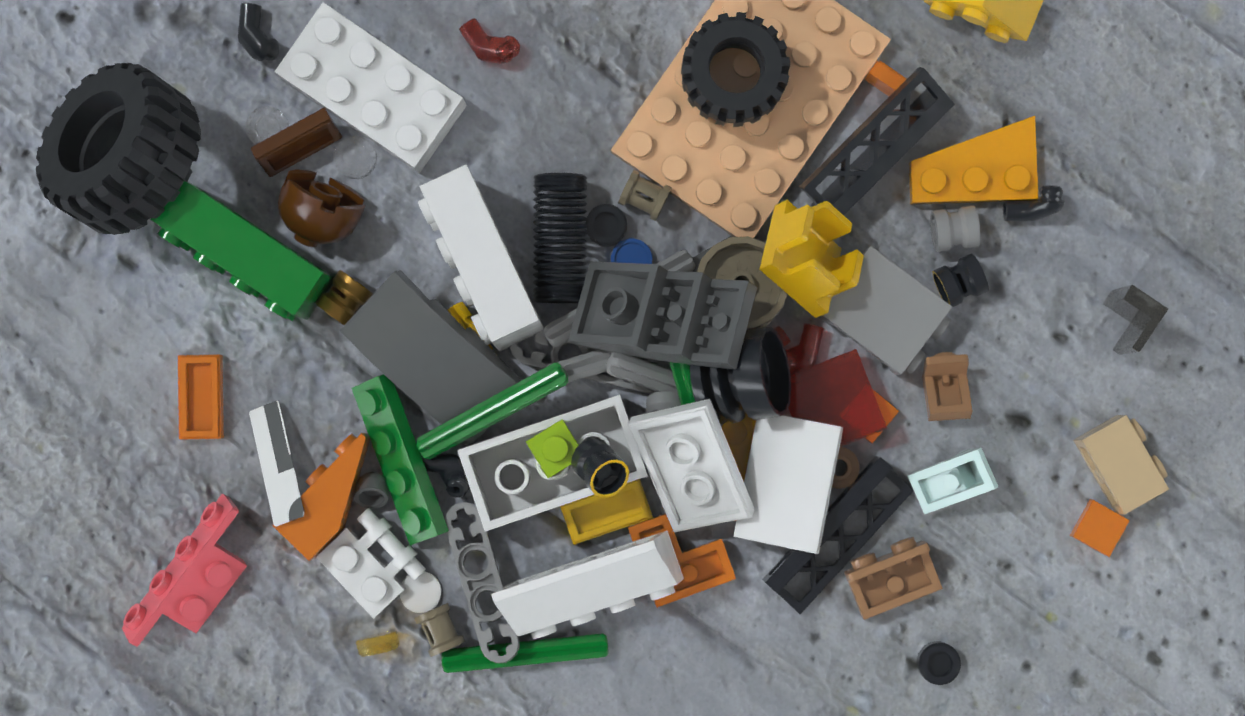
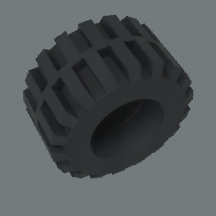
M737 12L736 17H728V13L718 15L716 21L712 22L709 19L703 23L701 29L693 33L688 46L685 48L681 69L683 90L687 92L688 101L691 106H696L700 110V115L705 119H708V117L715 119V124L724 126L725 123H733V127H740L745 122L750 121L752 124L759 121L763 115H768L774 109L787 86L790 68V57L786 56L787 46L784 39L779 41L777 38L778 31L772 25L769 28L762 24L764 19L755 16L754 20L745 18L746 13ZM729 48H738L750 53L760 67V77L757 84L752 89L742 93H732L721 89L710 75V63L718 52Z

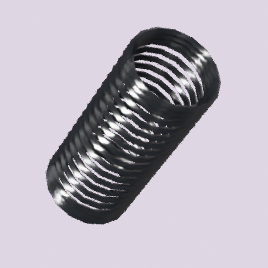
M577 173L537 174L533 177L535 179L533 181L535 183L533 185L535 188L533 193L537 196L533 200L538 204L533 206L537 211L533 216L538 219L533 221L537 226L533 231L538 234L533 236L537 241L533 246L538 249L533 251L537 256L533 261L538 264L534 265L533 268L538 272H535L533 276L538 279L534 280L533 284L538 287L533 289V296L535 297L533 300L537 303H579L584 284H550L543 282L585 281V277L545 276L546 274H585L587 272L585 269H549L541 267L586 266L587 263L581 261L554 262L544 261V259H585L587 256L585 254H548L541 252L586 251L587 248L583 246L553 247L544 246L543 244H585L587 241L585 239H547L540 237L586 236L587 233L584 231L552 232L543 231L542 229H585L587 226L578 223L546 224L540 222H583L587 220L585 216L550 217L541 214H585L587 210L581 208L546 209L540 207H583L587 203L585 201L549 202L540 199H585L587 195L582 193L545 194L540 192H583L587 190V177Z

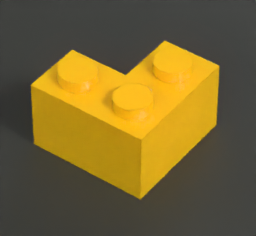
M1044 0L923 1L931 6L929 12L939 18L953 20L954 16H960L970 23L985 28L984 34L987 37L998 42L1008 43L1009 38L1022 41L1028 40Z

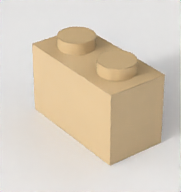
M1116 415L1073 440L1114 512L1124 515L1169 490L1164 481L1168 477L1165 467L1157 456L1153 455L1150 457L1142 443L1146 440L1143 429L1134 418L1129 420L1127 415Z

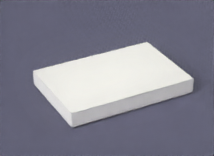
M710 399L631 417L628 426L674 533L752 517L755 510Z
M788 416L756 420L744 480L755 510L752 517L736 521L733 537L819 554L843 427Z

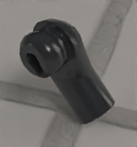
M241 3L238 26L239 43L253 59L273 61L279 54V43L276 39H268L260 30L262 7L252 3Z
M1056 185L1042 186L1039 190L1040 200H1005L1003 203L1004 221H1036L1059 212L1065 202L1062 200V188Z
M441 453L430 460H426L421 455L426 471L439 473L447 486L446 491L450 496L460 498L466 495L470 487L459 456L451 453Z

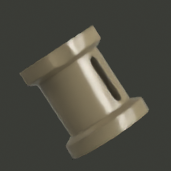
M633 170L618 204L624 206L628 203L649 213L650 219L656 221L672 187L665 185L662 188L641 178L640 172ZM636 191L653 198V200L637 193Z
M448 603L414 618L416 624H421L431 648L428 650L430 657L465 642L464 637L457 634L449 616L450 606Z

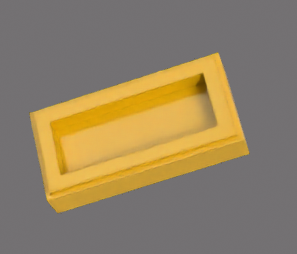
M640 479L626 483L623 489L611 497H599L594 494L560 506L573 545L653 518Z

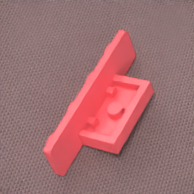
M222 494L216 502L210 503L201 515L200 524L191 536H186L181 540L175 550V557L165 570H160L153 577L149 591L142 601L129 609L124 618L122 630L130 644L138 647L162 614L197 633L245 570L247 565L243 559L216 543L239 513L231 498Z

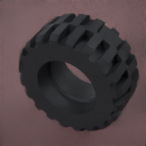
M132 63L106 65L99 68L97 74H89L81 80V85L76 89L72 88L64 96L66 98L64 103L60 107L57 106L51 117L53 119L49 127L45 126L41 136L43 143L37 150L36 158L39 165L36 166V176L40 189L50 204L98 233L116 235L129 233L130 230H137L148 225L147 220L158 218L165 211L164 207L167 203L175 201L181 193L178 191L184 181L188 182L192 174L190 169L192 162L197 161L199 154L197 141L201 140V129L198 114L190 99L150 70L139 64Z

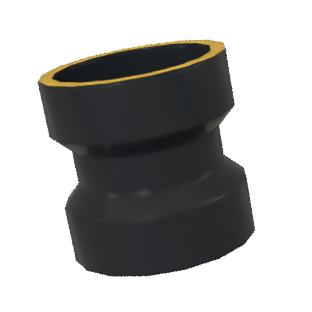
M972 253L960 258L957 265L953 267L942 266L932 271L933 279L941 298L952 307L961 304L964 297L969 295L977 297L989 291L984 271Z
M599 438L588 439L582 442L572 455L571 464L573 470L585 481L586 485L596 496L611 497L626 485L629 478L628 466L604 440Z

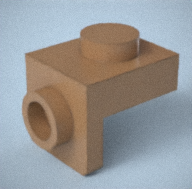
M942 352L925 359L922 381L928 421L971 419L973 410L967 379L969 366L967 354L956 355L952 352Z

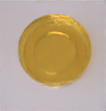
M397 630L382 632L355 640L358 655H361V657L392 651L400 646Z

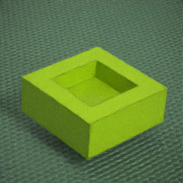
M563 419L526 441L547 478L552 477L571 465L572 455L579 446Z

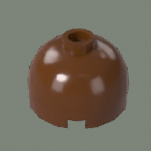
M295 169L288 171L279 195V215L284 224L294 233V239L297 242L308 247H317L318 243L329 245L343 241L353 233L360 221L366 206L363 205V197L351 187L331 177L328 181L329 184L314 180L316 172Z

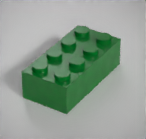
M184 181L178 190L181 193L175 201H169L164 207L165 211L158 218L150 219L161 227L157 234L163 239L186 251H189L192 247L197 251L193 256L196 261L222 275L225 271H228L232 274L229 280L232 285L256 298L260 294L268 298L264 306L284 319L293 321L296 317L308 320L317 307L315 302L322 293L327 292L333 283L332 279L334 277L190 182Z

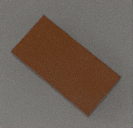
M324 107L254 145L250 149L268 176L273 177L335 143L343 136Z

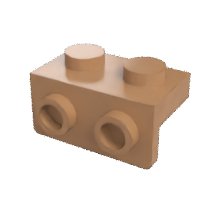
M909 537L890 545L891 553L876 558L875 553L872 552L850 561L853 568L845 570L844 574L862 619H868L943 589L929 555L930 548L927 542L922 540L916 542L914 537Z

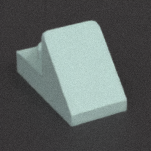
M981 447L963 450L947 460L908 475L924 514L998 488V484Z

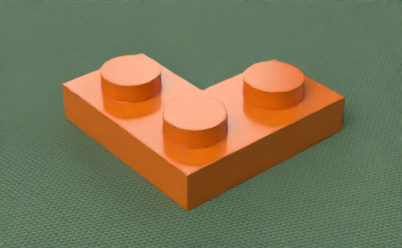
M666 513L628 527L632 541L666 530L669 533L684 579L677 585H674L675 593L654 600L657 608L736 579L722 538L681 552Z

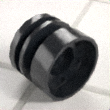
M771 326L746 330L736 369L690 365V378L695 402L710 399L720 425L728 421L731 423L740 422L745 418L746 414L754 420L781 417L787 413L791 398L789 362L783 341L778 332Z

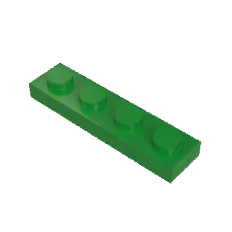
M383 374L352 387L357 406L383 475L386 478L387 487L409 545L448 532L447 524L421 454L416 446L415 438L394 383Z

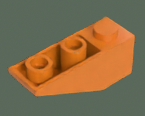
M361 433L358 437L350 434L334 451L339 457L328 468L321 464L306 479L305 483L310 487L301 495L305 513L303 517L277 527L274 524L272 525L308 561L315 559L345 528L355 494V486L360 477L370 443V437L367 433Z

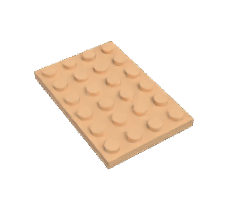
M714 0L610 151L663 188L665 185L672 187L670 194L731 236L754 238L774 210V206L783 197L891 39L835 0ZM737 12L746 13L745 18L754 20L755 16L764 19L762 24L767 28L772 25L778 31L777 38L779 41L784 39L787 46L786 56L790 57L789 80L780 100L768 115H763L759 121L752 124L750 121L745 122L740 127H733V123H725L722 126L715 124L716 120L708 117V119L702 117L700 110L696 106L692 107L689 103L688 94L684 92L682 86L681 69L683 55L691 36L695 31L698 32L701 29L703 23L709 19L712 22L716 21L718 15L728 13V17H736ZM729 48L718 52L713 57L710 63V75L721 89L732 93H742L752 89L757 84L760 77V67L756 59L747 51Z

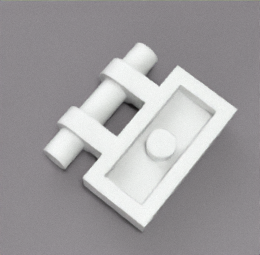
M368 508L357 518L367 530L365 535L359 538L348 527L316 558L374 619L406 589L395 577L396 574L404 569L415 580L426 568L416 559L415 556L418 553L410 545L405 547L389 530L392 527L384 517L379 519ZM375 542H378L393 558L387 566L369 549Z

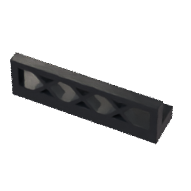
M918 67L799 186L813 201L810 205L811 207L828 201L845 215L955 105L925 68ZM922 83L927 89L910 105L911 92ZM901 103L900 109H895ZM887 116H899L880 135L881 122ZM871 133L870 139H865ZM857 146H869L850 165L851 152ZM841 163V168L835 169ZM827 176H839L821 195L815 189Z
M875 456L858 474L857 479L850 486L846 487L828 507L821 546L826 541H838L839 558L836 562L828 566H815L814 553L790 549L762 579L799 614L811 604L914 491L892 471L893 468L881 457ZM885 477L900 490L889 504H872V491ZM866 498V505H860ZM873 509H883L873 520ZM854 510H867V528L860 535H844L843 522ZM838 529V535L832 536V534ZM844 540H855L845 551ZM810 560V566H804ZM816 571H826L816 582ZM798 572H810L811 589L798 601L784 587Z

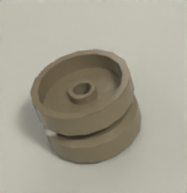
M748 236L730 237L711 247L702 257L696 272H703L712 279L743 280L754 284L757 290L746 330L767 327L782 309L787 293L759 270L766 242Z

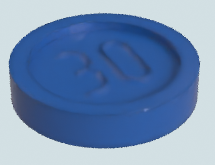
M629 238L622 240L614 247L611 253V262L652 264V253L643 241Z

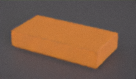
M178 355L179 439L224 438L223 355Z

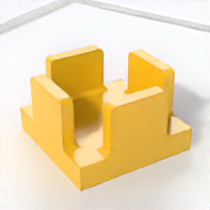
M787 199L774 206L759 270L814 318H817L829 312L831 298L834 295L858 285L864 255L856 249L840 256L842 248L833 240L850 233L852 222L830 202L824 201L813 207L807 204L796 208Z

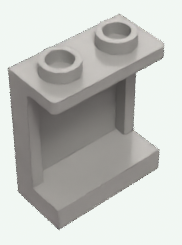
M869 246L863 252L864 258L858 285L834 295L831 298L829 312L818 318L828 325L832 324L888 366L890 371L896 376L902 375L905 370L911 374L925 357L926 353L921 348L930 336L937 340L950 324L951 319L946 315L952 306L874 247Z

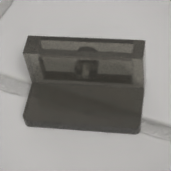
M1134 285L1112 290L1103 305L1130 322L1114 346L1113 351L1119 355L1140 352L1168 311V308Z

